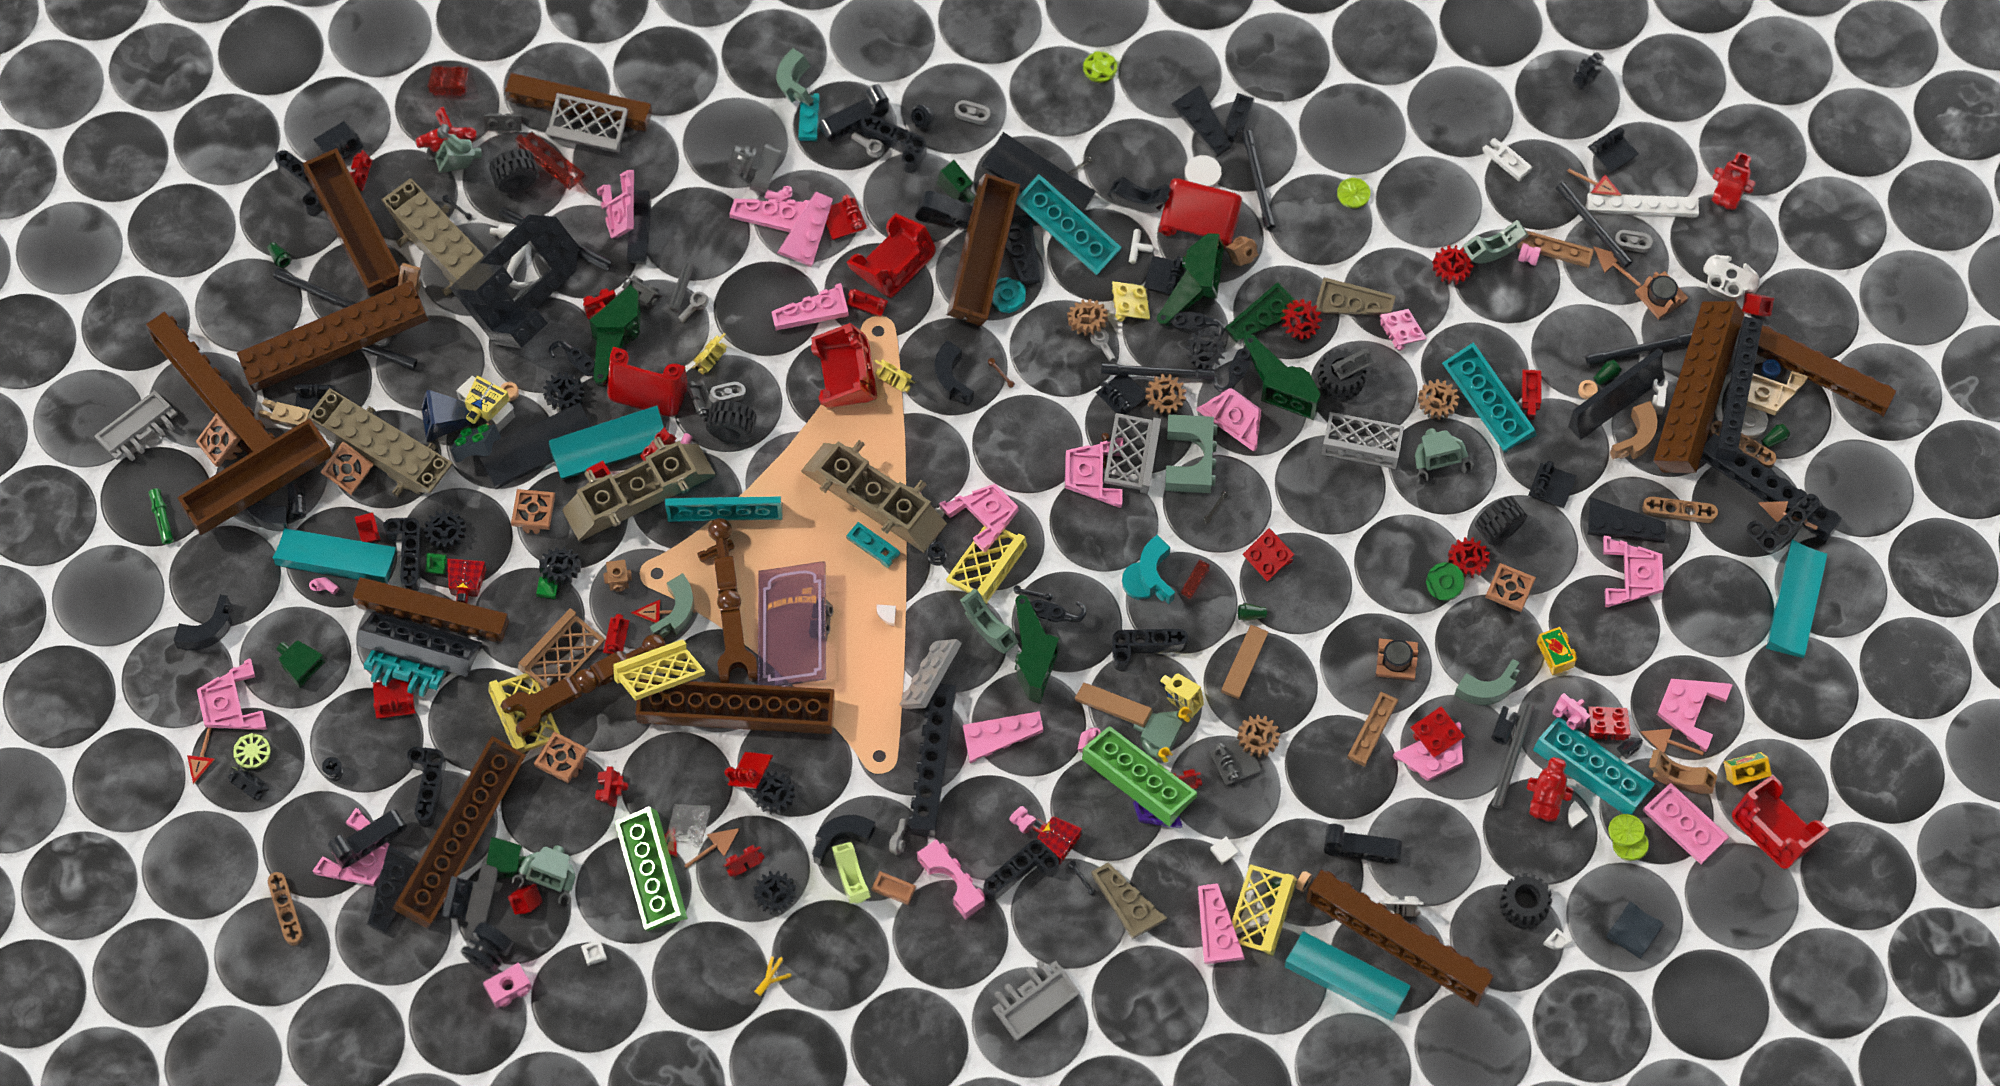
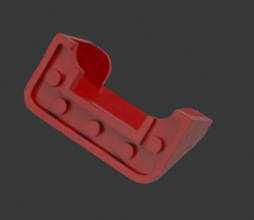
M1172 179L1169 186L1171 187L1168 194L1169 198L1164 204L1158 232L1165 236L1174 235L1177 230L1205 236L1207 233L1219 234L1224 249H1226L1225 247L1232 243L1241 214L1242 197L1230 191L1182 179Z
M897 213L886 224L889 236L866 259L861 254H855L847 261L849 268L855 274L887 297L895 296L932 259L936 252L935 244L926 226Z
M849 323L811 337V351L821 359L825 389L821 390L818 396L821 405L830 408L867 403L877 399L870 345L867 336L861 330Z
M613 347L609 361L608 398L613 402L641 410L658 406L660 415L667 417L677 415L687 392L688 381L685 366L672 363L665 367L663 374L627 365L629 361L628 353L623 349Z
M1772 775L1746 793L1733 810L1732 819L1778 866L1787 869L1825 837L1830 830L1818 820H1813L1807 825L1780 799V796L1783 794V785Z

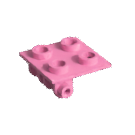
M1409 309L1380 315L1382 318L1380 325L1384 328L1389 339L1392 340L1395 349L1401 351L1405 348L1404 344L1427 339Z

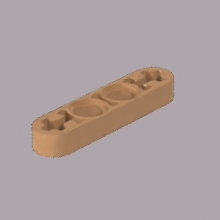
M1714 421L1711 424L1709 430L1710 437L1714 433L1719 436L1720 431L1716 433L1715 429H1721L1722 421ZM1741 433L1739 448L1749 457H1754L1764 467L1772 468L1776 461L1775 453ZM1752 446L1756 452L1748 453L1746 447ZM1769 457L1770 460L1765 462L1764 459Z
M1648 497L1644 500L1642 506L1643 512L1648 516L1702 523H1712L1718 515V509L1713 504L1660 497ZM1650 503L1653 504L1654 509H1650ZM1667 505H1673L1676 511L1670 513L1666 510L1665 507ZM1687 507H1691L1694 509L1695 513L1693 515H1688L1685 513L1684 509ZM1707 510L1710 511V514H1711L1710 517L1707 516V513H1706Z
M274 872L270 874L267 880L283 936L289 945L295 946L303 940V933L287 881L282 873ZM277 878L280 881L279 884L281 887V890L279 891L277 890L276 885L273 884L275 883V879ZM280 896H287L288 901L285 904L277 903V899ZM286 913L293 914V919L290 922H284L282 918ZM290 927H293L295 934H297L296 939L292 940L290 937Z

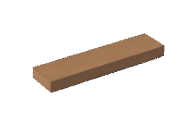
M1527 230L1525 231L1529 236L1518 243L1517 248L1521 249L1524 243L1532 248L1538 247L1541 248V255L1587 268L1590 266L1594 249Z
M1250 625L1221 689V693L1236 699L1240 698L1269 631Z
M1085 682L1075 696V700L1079 703L1141 727L1146 725L1153 712L1150 707Z
M1380 692L1347 759L1364 767L1366 766L1398 703V699Z

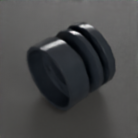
M480 922L472 933L476 941L467 940V946H463L460 952L478 969L489 974H496L498 971L497 966L503 964L499 956L507 957L515 945L500 930L487 923Z

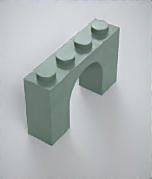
M1168 415L1167 440L1193 442L1202 449L1204 457L1193 466H1166L1165 491L1211 493V486L1215 487V475H1212V469H1216V458L1212 457L1217 447V441H1213V435H1217V424H1214V417Z

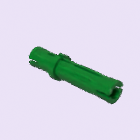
M155 488L148 492L152 503L151 510L155 514L162 544H170L174 541L166 514L167 506L163 502L161 490Z

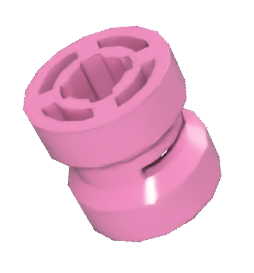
M1523 243L1518 261H1527L1531 265L1536 266L1541 248H1532L1528 244Z
M1021 806L1011 815L1009 820L1013 824H1017L1019 830L1025 834L1032 829L1037 819L1034 816H1030L1028 810Z

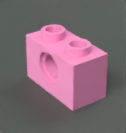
M519 963L483 982L496 1009L509 1005L512 1002L511 1000L518 996L523 997L527 995L529 990L532 989L530 981ZM506 985H514L511 990H504Z

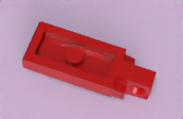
M1523 369L1522 409L1527 410L1528 420H1534L1536 410H1540L1541 370Z

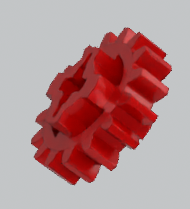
M1450 245L1447 246V250L1441 248L1440 253L1436 252L1435 258H1433V271H1436V277L1442 276L1441 281L1443 282L1447 279L1448 284H1451V281L1458 284L1459 279L1464 282L1466 277H1470L1473 269V261L1467 253H1464V248L1458 250L1457 245H1455L1454 249H1451Z
M1300 299L1299 302L1294 300L1293 305L1291 303L1286 305L1288 310L1284 309L1282 311L1286 314L1284 317H1281V320H1285L1282 327L1288 328L1285 333L1291 332V338H1295L1298 335V340H1302L1303 337L1308 339L1310 334H1316L1314 329H1320L1317 323L1322 321V319L1318 318L1321 312L1315 311L1317 305L1311 306L1312 301L1305 303V299ZM1297 307H1302L1299 312L1293 311ZM1299 316H1302L1304 322L1300 323L1301 319H1299ZM1304 326L1309 327L1307 331L1300 332Z
M1464 537L1463 542L1458 539L1456 545H1451V550L1448 552V563L1458 566L1464 573L1465 578L1467 574L1474 578L1475 573L1480 576L1482 571H1486L1490 561L1488 559L1490 553L1485 552L1486 545L1480 546L1481 540L1476 543L1473 537L1470 541Z

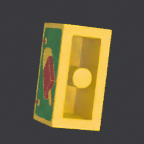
M1561 627L1541 633L1537 639V644L1552 675L1574 668L1577 660L1576 652L1570 648L1568 636L1562 631Z
M1762 752L1724 761L1727 780L1733 785L1772 776L1769 759Z

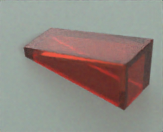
M1199 559L1181 590V594L1190 599L1208 574L1210 564Z

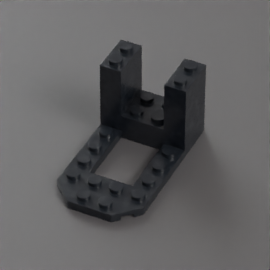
M529 214L449 288L495 345L522 348L548 324L536 308L576 272L578 244L557 217ZM529 243L549 269L514 301L505 290L514 279L503 265Z

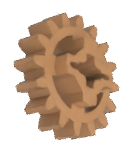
M1091 299L1088 302L1081 300V304L1074 303L1075 308L1070 307V312L1067 313L1068 325L1071 326V330L1077 329V334L1084 332L1085 336L1088 332L1094 335L1095 330L1101 332V327L1105 328L1106 322H1108L1107 309H1104V304L1099 305L1098 300L1092 303Z
M1161 374V379L1155 376L1154 383L1150 381L1148 384L1150 388H1146L1145 391L1148 394L1145 400H1150L1148 407L1154 406L1153 412L1160 410V415L1164 411L1167 412V415H1170L1171 410L1177 413V407L1182 408V402L1186 400V397L1183 396L1186 394V389H1181L1184 385L1183 382L1178 384V377L1173 380L1171 379V374H1169L1168 378ZM1174 389L1177 390L1178 397L1176 394H1174ZM1169 391V396L1167 395L1162 399V395ZM1153 392L1157 395V401L1154 399Z
M1436 379L1434 384L1430 380L1428 386L1424 384L1422 390H1419L1417 401L1420 403L1419 409H1425L1424 415L1430 413V418H1433L1434 415L1437 416L1438 420H1440L1441 415L1448 418L1449 413L1453 415L1458 407L1459 396H1457V389L1452 390L1453 384L1447 386L1446 380L1440 383L1439 379Z
M1259 715L1256 716V719L1249 716L1248 722L1243 720L1242 726H1239V733L1237 735V739L1240 740L1239 746H1245L1244 752L1251 751L1250 756H1253L1254 753H1257L1258 757L1261 756V753L1268 756L1269 750L1274 752L1275 746L1279 744L1280 733L1277 732L1279 727H1273L1274 721L1268 722L1267 716L1263 719H1260ZM1250 728V733L1246 736V731Z

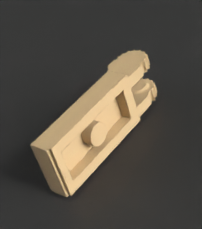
M265 399L262 405L274 409L273 413L259 410L258 415L272 420V422L296 427L308 419L307 416L311 410L280 402L275 403Z

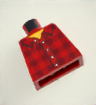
M448 559L449 590L451 595H457L456 601L468 603V596L477 597L479 595L487 570L484 561Z
M1052 817L1047 824L1037 819L1032 826V829L1039 833L1037 839L1041 840L1058 857L1060 865L1082 835L1080 827L1057 817Z

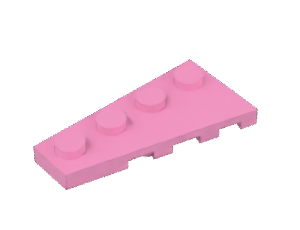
M815 192L777 253L811 267L833 198Z
M734 199L729 216L732 219L791 232L810 200H804V202H795V200L780 202L769 199V201Z
M841 283L835 285V288L831 290L825 289L820 291V294L810 298L808 296L803 298L802 302L797 304L791 303L772 311L775 330L849 316Z
M1219 885L1198 886L1205 964L1245 959Z

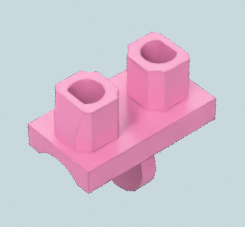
M1564 693L1560 696L1552 712L1558 718L1565 715L1568 718L1567 726L1572 730L1578 727L1583 729L1590 718L1587 710L1583 708L1585 704L1583 699L1576 702Z

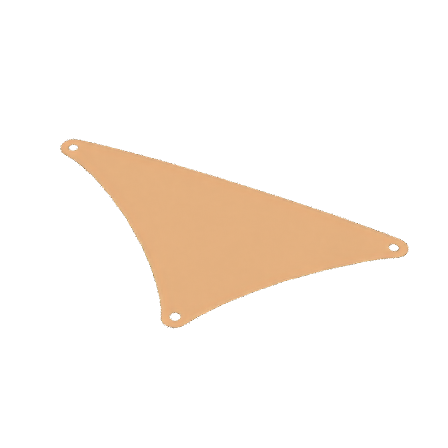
M873 316L863 323L861 331L867 336L870 345L877 399L867 403L830 408L820 405L782 454L739 496H781L783 520L729 521L732 526V534L727 540L731 539L735 546L733 550L729 551V556H733L737 590L741 597L740 614L744 645L762 659H764V588H769V581L782 574L801 571L813 572L816 574L817 580H822V601L825 598L833 606L830 633L828 634L827 641L822 639V671H817V676L788 679L787 681L794 687L834 689L835 709L833 727L852 747L868 771L874 774H883L894 768L897 763L902 712V707L899 704L903 695L907 541L891 531L886 534L882 531L881 528L883 526L831 491L822 492L820 484L801 472L823 443L836 444L839 441L845 446L853 448L858 440H861L865 446L859 451V454L869 461V465L895 482H902L906 485L902 392L893 387L892 382L887 384V382L877 378L875 374L878 368H882V365L875 362V360L881 362L883 359L896 366L895 371L898 368L900 369L897 334L892 320L885 316ZM875 326H881L884 328V334L876 337L872 334V329ZM709 521L681 543L661 555L646 561L641 566L639 574L645 586L673 598L668 591L667 582L683 573L692 589L694 609L697 613L723 629L721 611L717 605L719 594L714 558L701 562L697 554L716 545V541L708 533L709 524L712 522ZM857 522L900 551L901 554L898 558L893 559L892 565L889 568L884 567L878 560L846 538V535ZM885 550L882 554L887 556L888 552ZM654 568L662 569V578H652L651 571ZM810 574L777 578L772 581L771 590H767L766 662L783 677L812 674L814 669H819V636L818 639H812L809 634L811 621H818V619L812 618L814 609L812 596L814 598L816 596V602L819 601V583L814 584V576ZM789 598H792L793 604L792 602L788 604ZM781 600V606L778 607L777 602ZM876 605L896 606L894 626L886 624L878 616ZM875 751H884L886 758L883 762H876L873 759Z

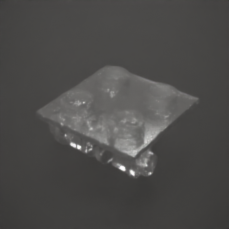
M675 804L666 841L693 843L694 847H700L703 844L704 833H706L705 829L707 828L711 806Z

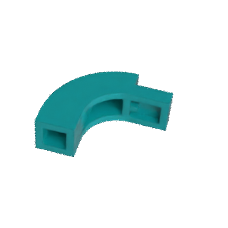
M1156 535L1147 543L1142 551L1139 578L1143 589L1149 596L1156 592V596L1169 605L1174 600L1175 591L1160 578L1157 573V567L1170 555V546Z

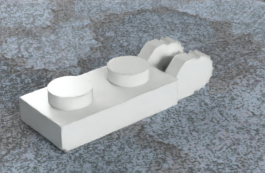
M1495 138L1490 143L1497 152L1487 145L1482 148L1489 158H1492L1519 182L1532 171L1530 164L1507 145H1503Z

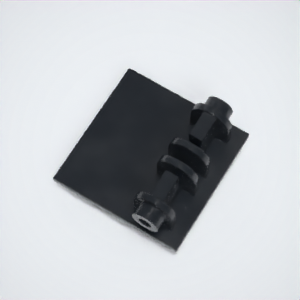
M345 121L313 139L323 153L337 148L343 160L364 147L359 140L358 134H354Z
M1622 127L1613 129L1587 146L1610 173L1639 155L1624 138L1623 134H1625V131Z
M1152 256L1144 288L1172 294L1186 272L1185 267H1183V257L1177 256L1176 259L1170 260Z
M1117 375L1109 382L1103 381L1100 384L1102 388L1096 392L1115 413L1123 415L1130 412L1145 400L1146 395H1148L1129 375Z
M299 383L295 385V393H297L295 406L312 411L330 388L335 391L336 386Z
M1547 461L1544 464L1540 463L1528 495L1565 508L1576 475L1555 468L1552 461Z

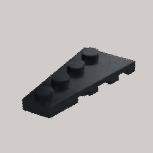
M1201 85L1172 102L1171 107L1215 157L1230 149L1231 144Z
M1029 215L1012 217L1005 245L1006 250L1023 285L1040 283L1032 218Z
M1590 497L1588 535L1664 543L1666 522Z
M390 845L387 847L366 924L382 934L386 933L397 911L392 908L419 863Z

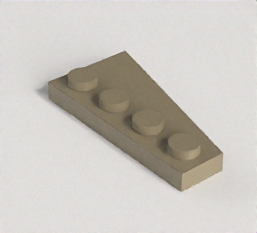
M1323 277L1315 311L1321 312V314L1382 315L1392 313L1396 296Z
M1109 862L1091 872L1092 877L1132 939L1167 920Z

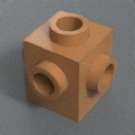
M1244 236L1234 239L1233 243L1225 247L1232 263L1239 266L1251 263L1254 260L1253 258L1258 256L1255 241Z
M626 561L606 562L607 572L604 573L605 584H609L610 591L619 592L629 588L628 581H632L631 570H627Z

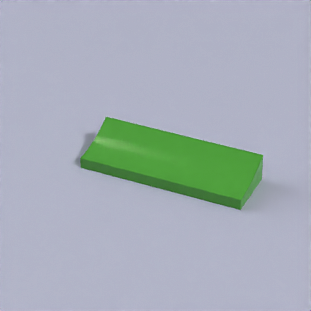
M1110 726L1083 748L1082 760L1169 827L1197 797L1195 790Z
M648 807L615 821L644 929L649 931L666 924L688 919L658 811Z

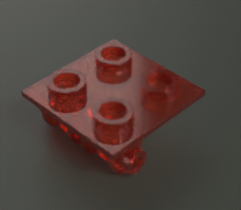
M461 66L432 67L428 82L429 93L433 95H446L448 88L449 95H452V89L453 95L466 94L465 83L469 68Z

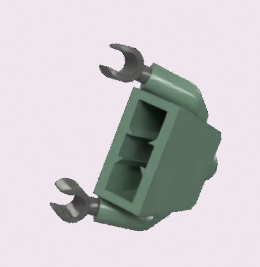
M441 124L437 135L441 139L447 138L448 140L443 141L438 152H433L430 148H427L426 152L428 160H436L439 173L466 169L470 166L473 159L482 157L480 147L473 148L469 139H459L454 134H449V126L446 124Z
M1433 428L1428 429L1425 435L1422 436V443L1418 445L1415 452L1416 468L1419 469L1417 482L1420 484L1419 477L1425 476L1427 483L1428 473L1425 472L1424 468L1428 471L1463 461L1461 471L1466 473L1465 465H1468L1470 470H1472L1474 463L1468 460V453L1463 441L1451 436L1446 430L1436 432Z
M557 845L553 849L543 847L540 852L528 855L519 869V875L512 878V884L514 885L515 881L521 880L519 889H522L524 887L523 878L526 875L525 879L559 892L564 889V892L558 899V903L560 904L561 898L565 897L568 900L566 905L568 906L571 901L569 892L573 889L576 875L573 866L569 863V855L564 854V849Z

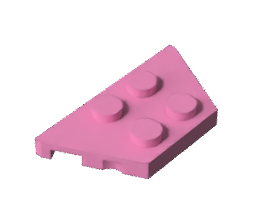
M1232 388L1227 389L1219 396L1197 407L1196 410L1202 415L1214 417L1215 424L1252 451H1256L1261 418V409Z
M1460 722L1455 723L1461 731ZM1462 740L1433 758L1421 741L1395 752L1393 757L1395 760L1398 761L1399 759L1408 765L1407 768L1419 773L1425 780L1430 781L1462 765Z

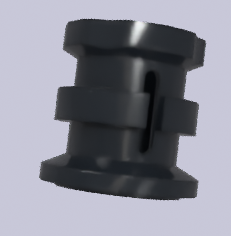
M933 542L928 548V561L935 566L942 565L947 558L945 546L941 542Z
M329 757L324 760L322 770L327 779L331 781L341 779L343 769L340 760L335 757Z

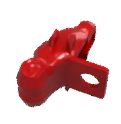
M440 107L435 113L440 126L441 124L449 126V134H454L459 139H469L471 143L476 140L477 133L472 127L457 128L452 126L444 107ZM437 128L419 136L415 140V144L418 148H430L433 152H438L443 141L448 139L439 138Z
M1739 152L1735 155L1734 160L1726 164L1724 169L1715 168L1712 178L1718 181L1711 201L1717 206L1725 207L1727 210H1736L1743 193L1753 192L1755 181L1750 180L1751 170L1749 165L1751 157L1749 155Z
M1552 757L1548 761L1547 768L1540 772L1538 779L1531 777L1528 780L1527 789L1534 792L1529 814L1536 819H1544L1547 822L1556 821L1562 800L1570 801L1572 799L1573 789L1567 787V776L1564 773L1566 762L1560 758Z

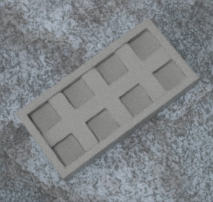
M957 639L935 641L930 646L927 657L922 660L919 671L913 676L911 685L902 695V700L899 704L902 708H926L962 643Z

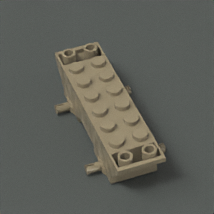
M411 178L382 199V202L396 221L397 226L404 233V236L396 241L397 245L401 248L409 241L415 244L419 250L422 249L448 279L450 285L442 290V293L447 297L452 293L449 287L484 255L445 215L450 211L449 207L445 204L439 208Z
M329 388L307 416L326 436L327 440L334 443L337 448L344 441L374 463V466L386 472L388 477L395 480L398 484L392 491L394 496L399 497L404 489L411 490L418 495L421 492L431 493L453 465V462L436 453L434 450L437 447L434 444L429 443L428 447L375 416L373 414L375 412L373 407L368 406L365 410Z
M657 437V439L653 440L657 450L653 454L646 456L645 461L614 476L609 474L603 478H595L592 470L586 471L584 474L589 482L586 486L578 489L577 494L562 509L578 541L580 542L611 526L616 527L620 525L621 521L665 501V498H671L681 492L686 493L690 490L689 488L716 476L699 444H681L680 441H677L671 445L664 446L661 438Z
M858 440L853 448L845 446L839 441L836 444L823 443L801 472L820 484L822 492L831 491L883 526L881 529L886 534L891 531L925 553L929 545L933 543L947 525L931 506V501L921 494V491L927 484L920 480L916 487L912 488L902 482L897 483L869 465V461L859 454V451L865 446L861 440Z

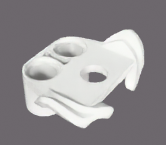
M1711 256L1704 265V272L1708 275L1707 290L1709 293L1726 301H1738L1746 292L1752 293L1757 290L1760 281L1759 276L1748 264L1744 263L1743 268L1729 263L1732 258L1730 256ZM1733 269L1737 272V276L1734 279H1730L1727 277L1726 272ZM1717 281L1721 286L1716 288L1711 283ZM1735 289L1738 294L1731 295L1728 290Z

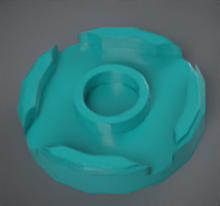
M1009 277L998 279L991 305L996 310L1004 313L1017 311L1025 303V287L1020 281Z
M1140 562L1133 563L1123 572V590L1134 599H1148L1155 595L1156 592L1151 596L1145 592L1139 578Z

